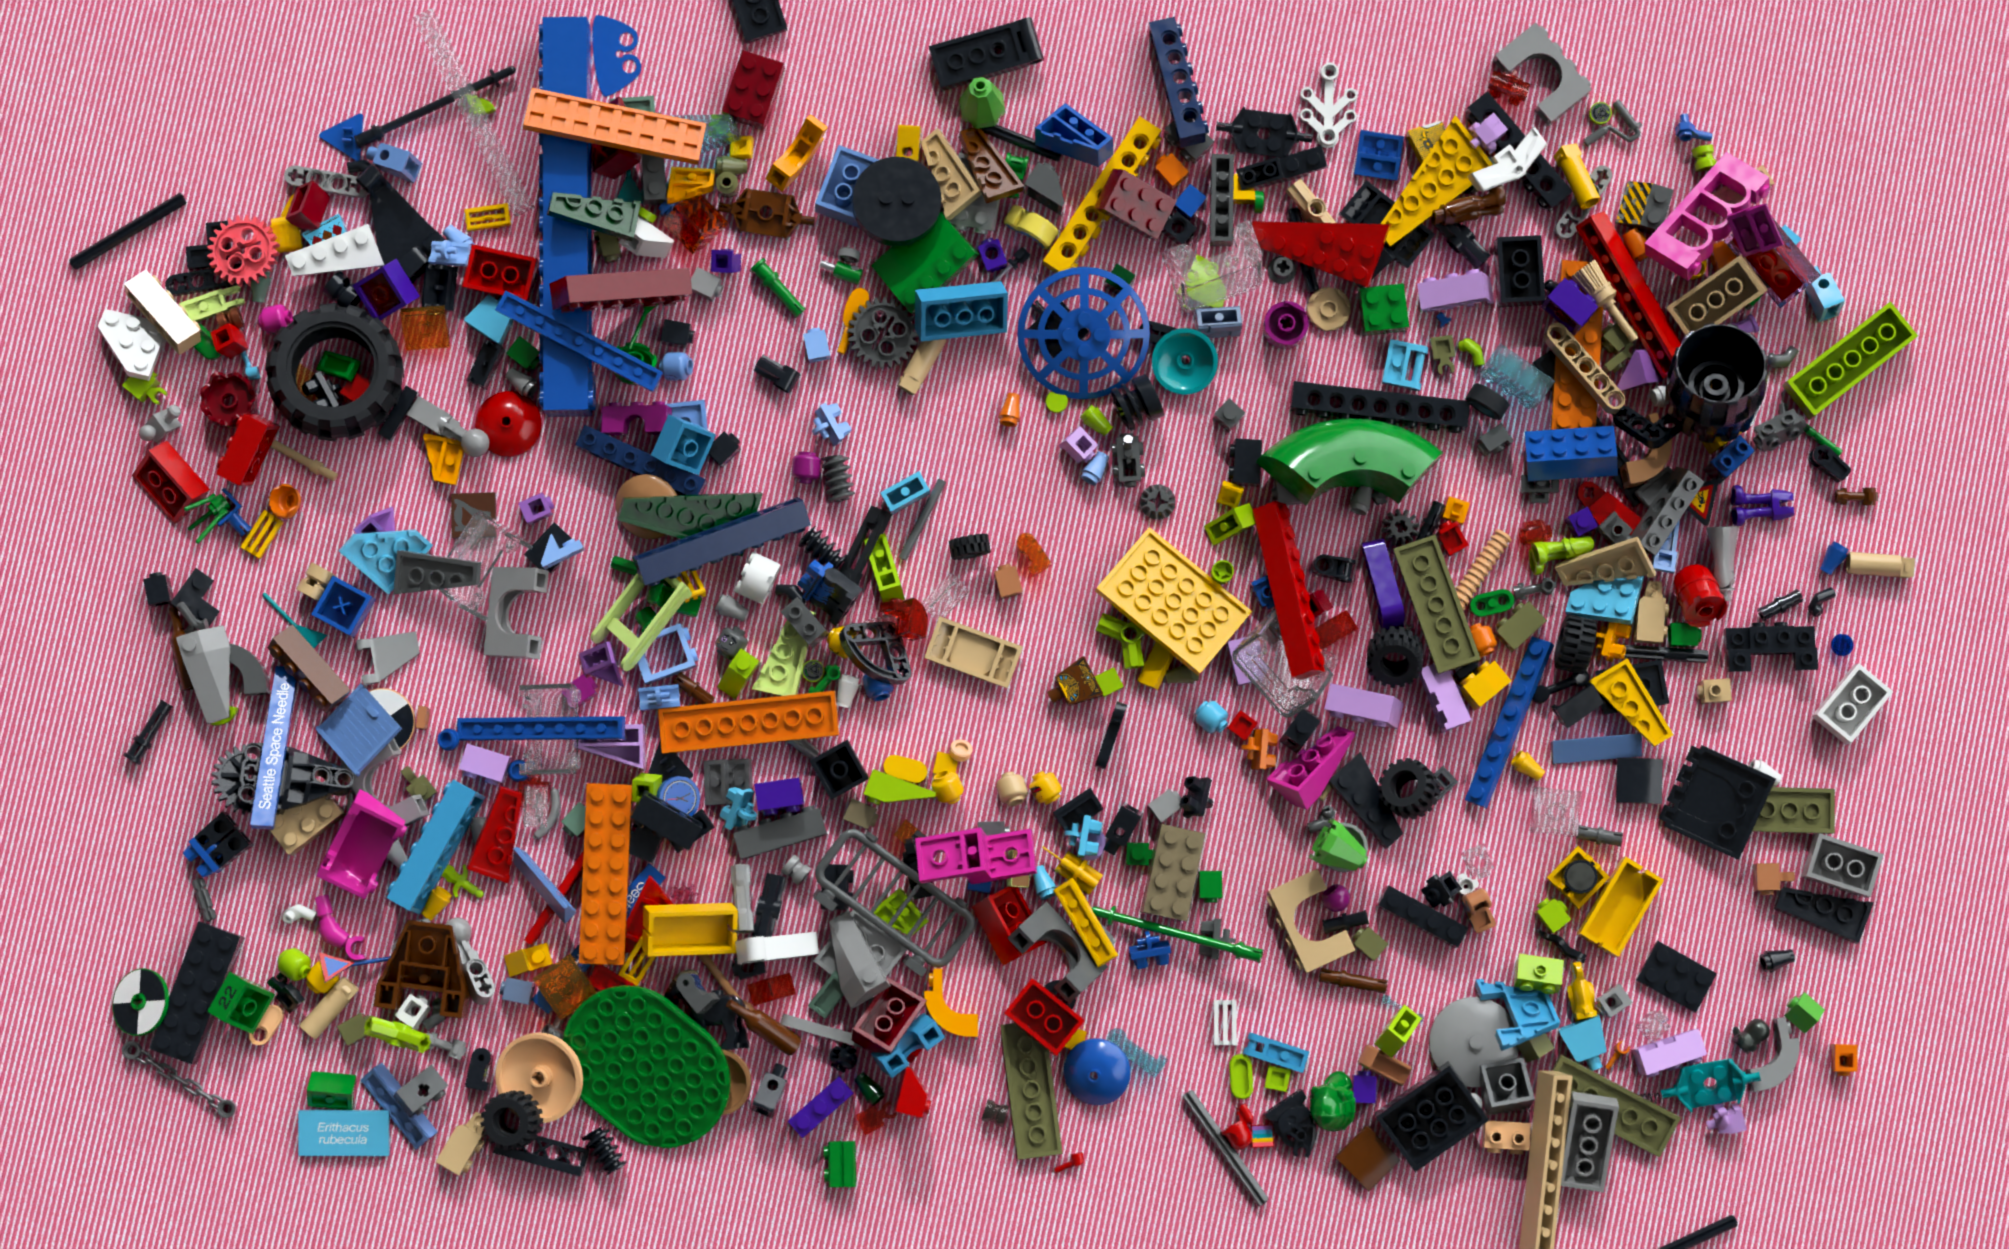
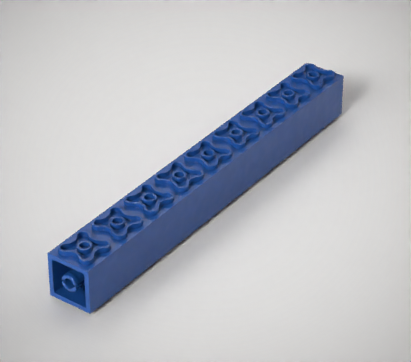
M543 17V24H539V59H541L543 67H539V89L591 100V26L587 17ZM539 133V145L543 151V154H539V188L542 189L543 197H539V231L542 232L543 241H539V275L542 276L543 285H539V308L592 335V311L582 312L580 308L574 309V312L561 313V310H553L549 286L550 283L565 276L592 274V229L547 215L550 197L553 192L581 195L583 198H592V143ZM539 334V361L543 367V372L539 373L540 408L548 417L592 416V410H596V375L592 372V361Z

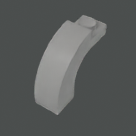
M1786 1017L1773 1019L1777 1039V1051L1774 1058L1762 1067L1746 1069L1747 1074L1759 1072L1761 1081L1749 1083L1750 1092L1763 1091L1779 1085L1791 1074L1796 1066L1800 1050L1799 1038L1789 1037V1034H1792L1790 1022L1786 1021Z

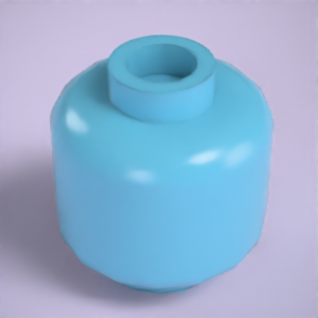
M1216 701L1203 702L1195 712L1197 724L1210 734L1216 731L1220 733L1228 725L1226 721L1228 712Z

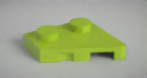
M901 887L898 888L878 906L874 914L886 923H889L908 895ZM910 900L892 927L904 934H908L923 913ZM926 917L914 934L929 922Z

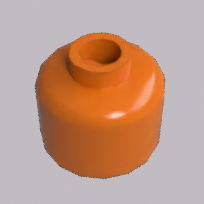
M1481 623L1469 627L1480 658L1493 653L1497 641L1491 627L1481 626Z

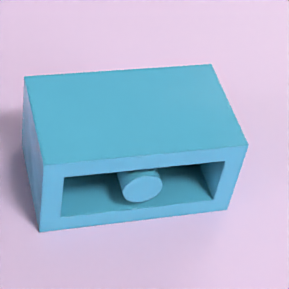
M918 471L880 492L888 510L893 515L928 496L930 489Z

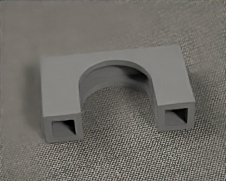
M1535 22L1494 56L1493 62L1506 77L1524 62L1531 59H1543L1555 67L1559 76L1558 88L1535 108L1536 113L1549 127L1589 95L1592 89L1589 80L1585 76H1580L1576 71L1577 67L1570 59L1567 60L1562 54L1561 47L1548 38L1549 34L1543 26H1538Z
M493 567L483 655L495 658L540 660L542 637L516 634L509 623V611L514 600L521 594L547 593L549 571L526 567Z
M395 738L360 772V776H356L353 773L354 783L351 791L355 796L359 789L376 798L372 789V778L375 771L382 764L402 754ZM339 758L341 767L351 771L345 762ZM421 794L412 795L393 806L385 805L405 820V826H409L430 815Z

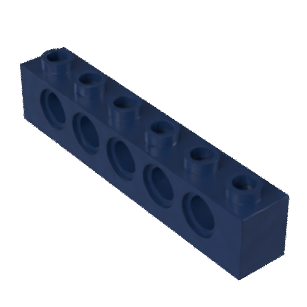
M1175 17L1149 22V33L1179 146L1182 148L1206 142V134L1209 133L1207 121H1203L1201 114H1204L1203 105L1196 98V95L1199 94L1196 81L1192 82L1191 75H1193L1192 64L1186 61L1185 56H1188L1186 43L1181 42L1180 37H1183L1181 24H1176ZM1171 41L1173 44L1166 45L1165 42ZM1173 60H1176V61H1178L1179 63H1177V64H1171V63H1169V62H1170V61H1173ZM1176 80L1184 81L1181 84L1175 83ZM1188 99L1189 102L1182 103L1180 102V100ZM1188 118H1192L1195 121L1189 123L1185 120Z
M584 425L575 444L578 449L635 475L649 474L660 477L680 495H702L707 485L706 479L696 474L666 464L647 452Z

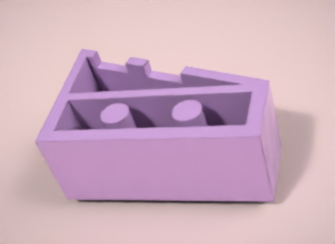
M1479 269L1468 270L1465 275L1460 276L1457 273L1447 274L1444 279L1436 280V277L1425 278L1423 283H1417L1420 307L1424 312L1448 310L1462 305L1471 307L1474 306V303L1487 301V304H1494L1491 278L1482 271L1479 272Z
M625 724V739L576 740V748L578 750L646 771L645 726L643 724Z

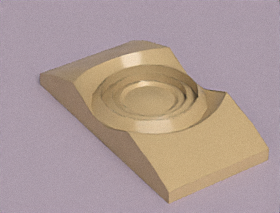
M939 616L924 658L1008 689L1023 646Z

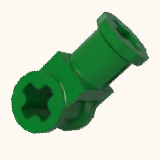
M1007 152L1005 161L1023 183L1029 157L1011 156V153ZM1014 194L1007 198L1018 199L1020 195Z

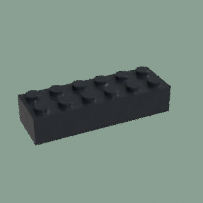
M198 921L169 996L167 1013L161 1024L157 1027L149 1049L189 1064L198 1063L215 1018L214 1015L207 1011L228 973L233 971L245 937Z

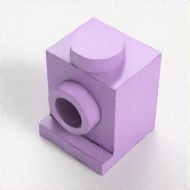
M1081 426L1072 431L1059 445L1078 464L1083 460L1085 463L1088 462L1095 455L1093 450L1098 446Z

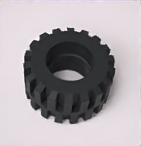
M1570 614L1565 617L1555 649L1554 663L1556 669L1584 674L1589 666L1597 632L1595 620Z
M1390 626L1389 630L1383 628L1380 634L1376 632L1373 635V639H1370L1367 647L1366 662L1367 668H1369L1368 673L1370 676L1374 675L1373 680L1376 682L1381 681L1383 686L1389 684L1390 688H1395V685L1404 687L1405 683L1411 684L1413 683V678L1417 679L1419 677L1423 664L1422 642H1419L1417 635L1413 636L1411 630L1404 631V627L1400 626L1399 629H1395V626ZM1388 653H1400L1406 658L1401 661H1390L1384 656Z
M1405 758V762L1399 759L1397 764H1389L1390 768L1388 770L1384 769L1382 772L1384 777L1379 778V783H1381V786H1378V791L1381 793L1379 795L1380 799L1393 813L1404 819H1408V817L1417 819V815L1420 817L1425 816V811L1428 810L1430 812L1433 809L1431 807L1432 804L1436 805L1438 800L1435 797L1440 794V791L1437 789L1440 786L1435 774L1416 759L1413 761L1411 758ZM1411 780H1417V788L1414 793L1406 798H1401L1402 787Z
M514 1090L492 1097L489 1100L490 1103L485 1104L484 1109L486 1111L481 1113V1118H484V1121L480 1123L481 1127H485L483 1134L490 1137L488 1141L491 1144L496 1143L495 1147H503V1150H510L528 1145L538 1137L537 1133H540L542 1130L539 1124L543 1123V1118H540V1114L543 1112L542 1109L537 1108V1105H539L537 1100H531L533 1096L530 1094L525 1095L524 1091L516 1092ZM507 1108L513 1109L519 1116L520 1125L516 1133L509 1130L505 1124L504 1115Z

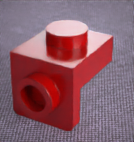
M1449 520L1439 526L1440 530L1436 533L1449 557L1469 546L1458 527V521L1452 523Z

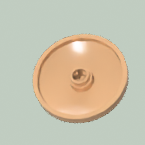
M540 1032L523 1035L512 1041L503 1050L497 1062L495 1078L499 1094L514 1090L516 1092L524 1091L525 1095L530 1094L533 1096L531 1100H537L539 1103L537 1108L542 1109L543 1113L540 1114V1118H543V1123L555 1121L566 1115L573 1109L580 1098L583 1088V1072L580 1061L572 1048L554 1035ZM508 1108L512 1113L518 1116V1114L513 1109Z

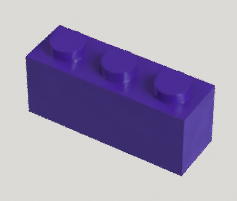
M838 1076L789 1119L788 1122L804 1138L851 1097L854 1092Z

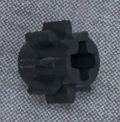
M842 1043L841 1047H834L830 1053L831 1066L845 1073L846 1069L854 1068L858 1059L855 1054L857 1050L845 1043Z

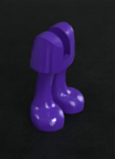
M1733 485L1730 497L1732 506L1768 504V507L1732 508L1731 517L1733 525L1742 526L1745 520L1755 517H1770L1772 521L1794 516V507H1780V503L1794 501L1793 493L1772 489L1770 493L1747 494L1744 493L1740 485Z

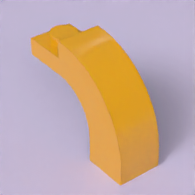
M810 114L805 119L799 133L789 148L772 164L765 179L783 192L812 159L823 142V136L828 127Z
M933 968V973H929V987H933V991H924V997L927 1000L926 1006L930 1015L937 1024L950 1033L959 1036L978 1037V1014L957 1013L946 1005L942 992L943 969Z

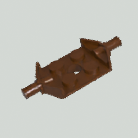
M746 188L735 203L726 204L719 202L718 212L731 213L734 216L739 233L747 232L788 240L799 225L814 226L815 217L804 216L799 212L794 195ZM762 208H771L773 211L772 215L769 218H763L760 215Z

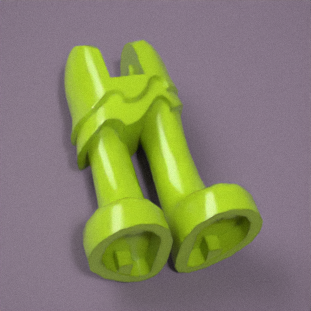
M1590 536L1570 539L1563 538L1561 542L1539 541L1531 543L1529 563L1532 573L1534 575L1542 574L1544 564L1550 560L1571 559L1592 552L1594 548L1593 539Z

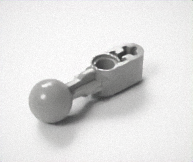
M419 396L407 413L408 417L436 434L460 441L463 451L471 457L482 456L489 449V437L484 431L480 429L467 431L461 427L460 422L455 420L453 416Z
M452 918L445 925H453L470 996L476 1004L485 1005L490 1001L495 992L494 982L485 962L479 958L477 951L473 950L470 946L469 939L472 934L470 924L463 918ZM470 969L478 970L479 975L472 974Z

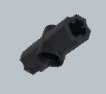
M1439 223L1434 225L1446 238L1448 245L1456 253H1461L1475 269L1481 267L1490 258L1491 255L1475 240V235L1465 225L1460 223L1448 225Z
M767 873L762 896L759 897L755 914L757 918L752 937H772L775 922L778 920L781 909V896L786 877Z

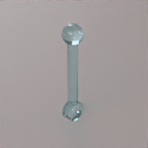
M1384 995L1381 999L1384 1004L1389 1003L1398 1009L1402 1007V1005L1392 1001L1388 995ZM1417 1014L1422 1018L1420 1022H1423L1424 1016L1422 1014Z

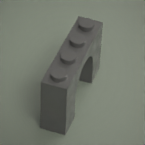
M1047 901L1007 937L1022 954L1038 941L1052 942L1064 952L1069 963V970L1067 975L1054 988L1069 1004L1108 967L1106 964L1101 967L1096 965L1081 937Z

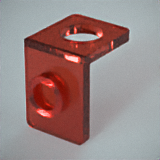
M528 777V781H519L518 792L522 794L520 808H524L525 786H551V782L541 781V777Z

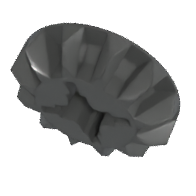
M1161 484L1149 486L1143 491L1140 498V506L1144 514L1155 520L1168 517L1173 512L1176 504L1173 492L1169 487ZM1160 493L1161 500L1168 503L1160 504L1158 511H1156L1155 503L1148 500L1156 499V496Z

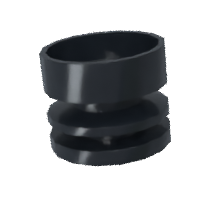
M1146 374L1132 379V391L1125 384H1122L1121 390L1123 395H1121L1116 387L1111 389L1114 408L1121 422L1126 425L1130 432L1135 430L1133 419L1142 427V415L1145 414L1151 422L1165 415L1158 395Z

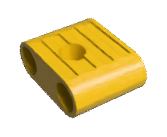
M286 217L271 219L273 234L278 237L274 242H278L280 247L276 248V251L286 253L303 249L300 228L292 225L285 219Z

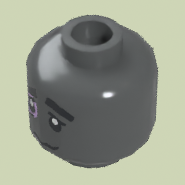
M734 626L733 629L729 627L724 628L715 641V646L718 648L716 652L732 660L741 648L744 650L748 645V640L744 637L746 632L737 626Z

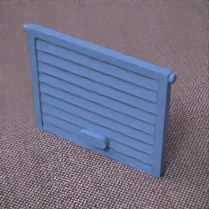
M360 683L320 726L316 727V730L356 776H360V772L402 728L366 687Z

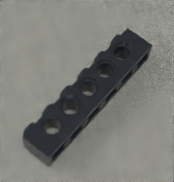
M1488 91L1468 106L1465 111V117L1471 125L1474 123L1481 124L1484 121V116H1490L1495 113L1508 129L1506 131L1508 140L1501 141L1498 139L1495 142V154L1508 145L1516 149L1525 138L1524 133ZM1540 153L1531 164V166L1535 167L1536 174H1529L1526 171V174L1521 177L1522 185L1529 193L1533 192L1537 197L1538 205L1542 209H1547L1551 212L1567 199L1573 191ZM1540 183H1548L1551 189L1549 191L1542 190Z

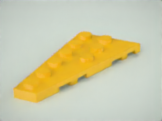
M1456 115L1381 222V224H1391L1385 241L1389 248L1430 218L1433 210L1439 209L1442 204L1446 205V203L1454 200L1471 187L1472 183L1467 177L1469 174L1493 165L1479 146L1475 149L1471 147L1469 142L1473 137Z

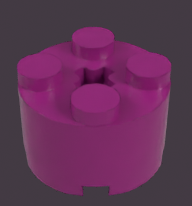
M1284 301L1273 305L1268 310L1263 322V334L1267 341L1280 349H1292L1300 344L1309 327L1308 317L1304 308L1292 301ZM1285 321L1289 322V327L1286 329L1282 328Z

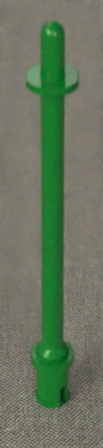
M1113 906L1111 911L1099 907H1091L1095 916L1108 919V925L1110 926L1114 921L1230 952L1235 956V959L1239 960L1244 958L1260 963L1264 949L1244 945L1245 942L1240 941L1239 943L1231 944L1117 913L1116 906Z

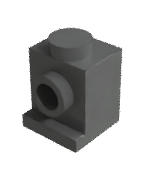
M1500 423L1477 440L1479 443L1477 448L1483 456L1491 452L1496 455L1505 448L1503 444H1506L1508 447L1514 440L1502 423Z
M1615 511L1596 528L1611 545L1632 538L1630 533L1633 529ZM1616 526L1621 529L1620 534L1614 532Z

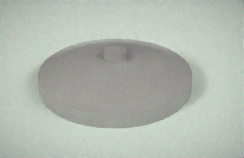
M1479 997L1462 998L1447 1005L1436 1016L1429 1034L1430 1054L1436 1067L1439 1068L1449 1061L1466 1087H1481L1480 1065L1515 1059L1518 1056L1519 1048L1517 1045L1501 1051L1495 1037L1496 1029L1515 1027L1510 1014L1494 1001L1489 999L1480 1000Z

